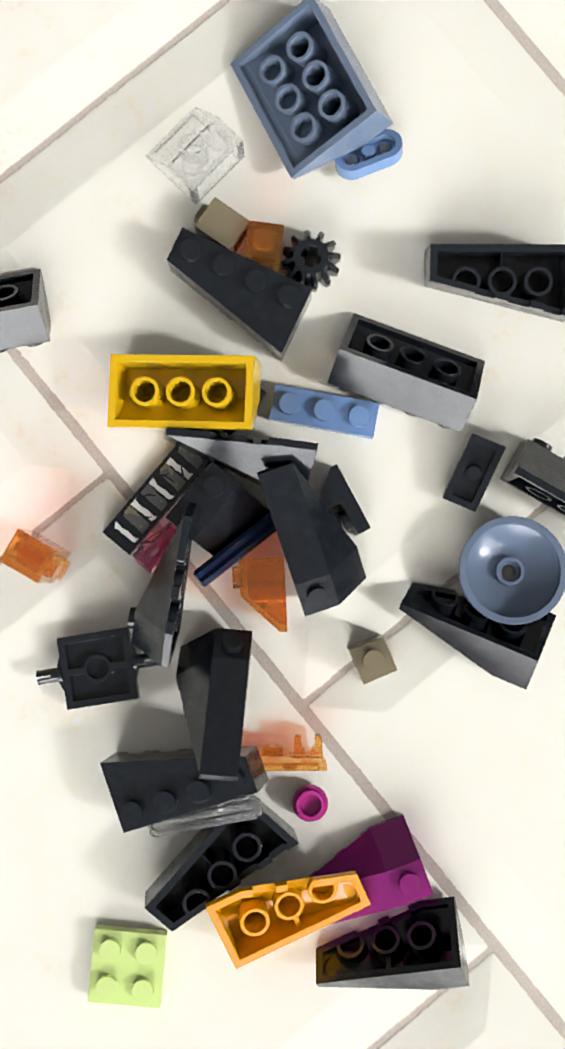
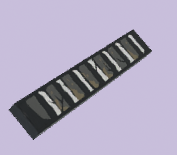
M261 387L259 403L267 395V392H265ZM189 429V430H198V431L214 432V433H217V434H218L217 438H223V439L225 438V435H233V434L237 431V430ZM176 445L105 528L103 533L127 554L132 555L210 461Z

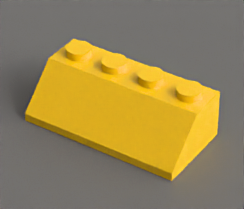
M110 354L107 427L253 430L260 401L261 363L254 355Z

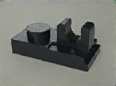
M472 432L444 490L443 499L476 512L506 446Z

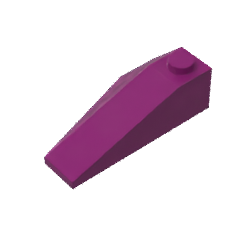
M403 814L368 827L360 834L359 838L345 849L342 848L337 852L334 858L318 871L315 870L306 877L356 871L371 905L334 923L397 908L433 895L421 858Z

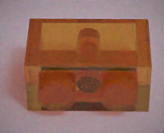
M18 528L1 556L0 562L36 583H53L55 579L61 580L71 564L67 559L71 552L36 531Z

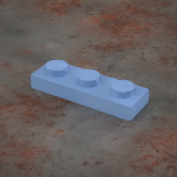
M275 384L269 420L373 439L379 404L372 401Z

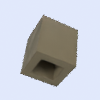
M216 197L213 198L209 205L203 204L194 218L196 234L234 252L238 251L246 240L247 235L251 232L250 221Z
M380 634L347 647L363 684L397 671L385 639Z

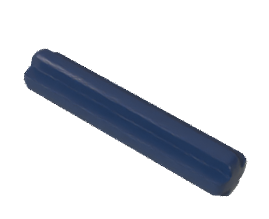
M270 512L194 571L193 575L199 584L203 587L209 585L276 532Z

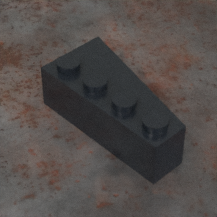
M182 227L167 258L171 272L205 300L207 299L222 314L233 320L258 343L260 342L282 362L312 298V288Z
M241 746L238 782L199 779L192 749H179L178 751L167 752L154 750L144 751L143 753L116 752L100 762L123 833L258 793L269 781L257 746Z

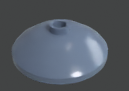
M507 516L491 520L472 533L461 551L458 575L462 591L468 602L477 612L494 622L506 625H521L539 620L558 604L565 591L564 550L550 530L534 520L518 516ZM504 566H509L513 571L510 579L502 575Z

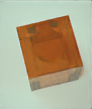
M249 220L244 257L276 272H280L284 244V225Z

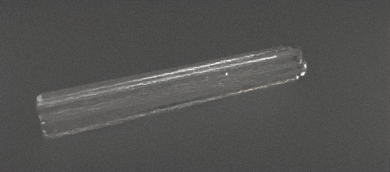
M250 796L198 810L147 827L151 836H165L253 820L257 816L262 815L263 807L260 805L259 797Z

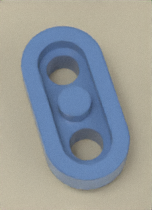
M385 129L364 146L336 158L335 167L337 173L345 179L355 180L396 164L403 154L402 138L396 131Z

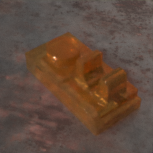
M301 734L294 735V752L283 750V745L279 744L262 745L259 753L265 770L327 771L326 758L323 757L322 736L315 734V743L309 752L301 744Z

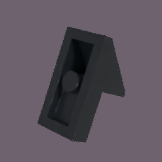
M338 465L330 467L320 497L321 501L328 510L340 505L342 511L337 513L347 532L353 530L354 534L358 535L370 529L371 527Z

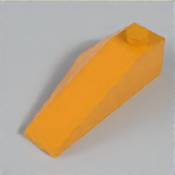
M348 871L241 887L206 903L205 907L235 968L238 969L371 904L356 871Z

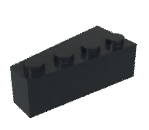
M430 244L424 251V287L564 322L565 244Z
M254 794L225 802L145 891L144 908L173 932L206 909V903L213 901L227 890L229 892L241 884V880L257 869L261 870L273 862L272 859L287 849L289 851L299 844L295 830Z

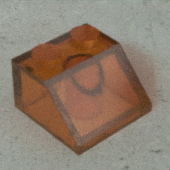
M284 556L239 559V566L232 567L233 589L240 588V595L279 632H287Z

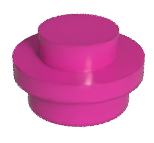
M304 785L293 796V810L304 821H317L327 811V796L316 785Z

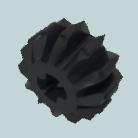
M306 230L304 231L303 241L296 235H293L291 237L293 247H283L282 254L286 259L281 261V269L289 271L286 276L293 280L299 279V283L304 285L310 283L312 292H317L318 281L323 286L329 287L331 284L329 276H338L339 268L334 264L340 262L341 255L340 253L332 252L336 246L334 240L323 243L325 235L323 232H319L316 239H311V232ZM309 256H313L316 258V263L313 262V267L306 266L305 258L308 261Z

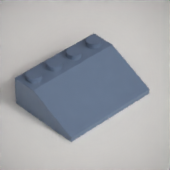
M303 0L230 64L287 172L294 180L364 146L393 124L332 12L320 0Z

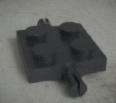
M123 627L57 638L59 652L57 668L37 670L36 677L51 676L37 679L38 685L59 682L65 692L67 710L138 699L140 698L138 685L139 669L160 665L154 660L145 661L146 659H151L145 653L137 654L131 643L130 628Z

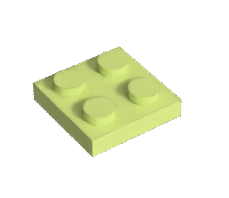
M97 924L94 929L88 1002L160 1008L168 930Z

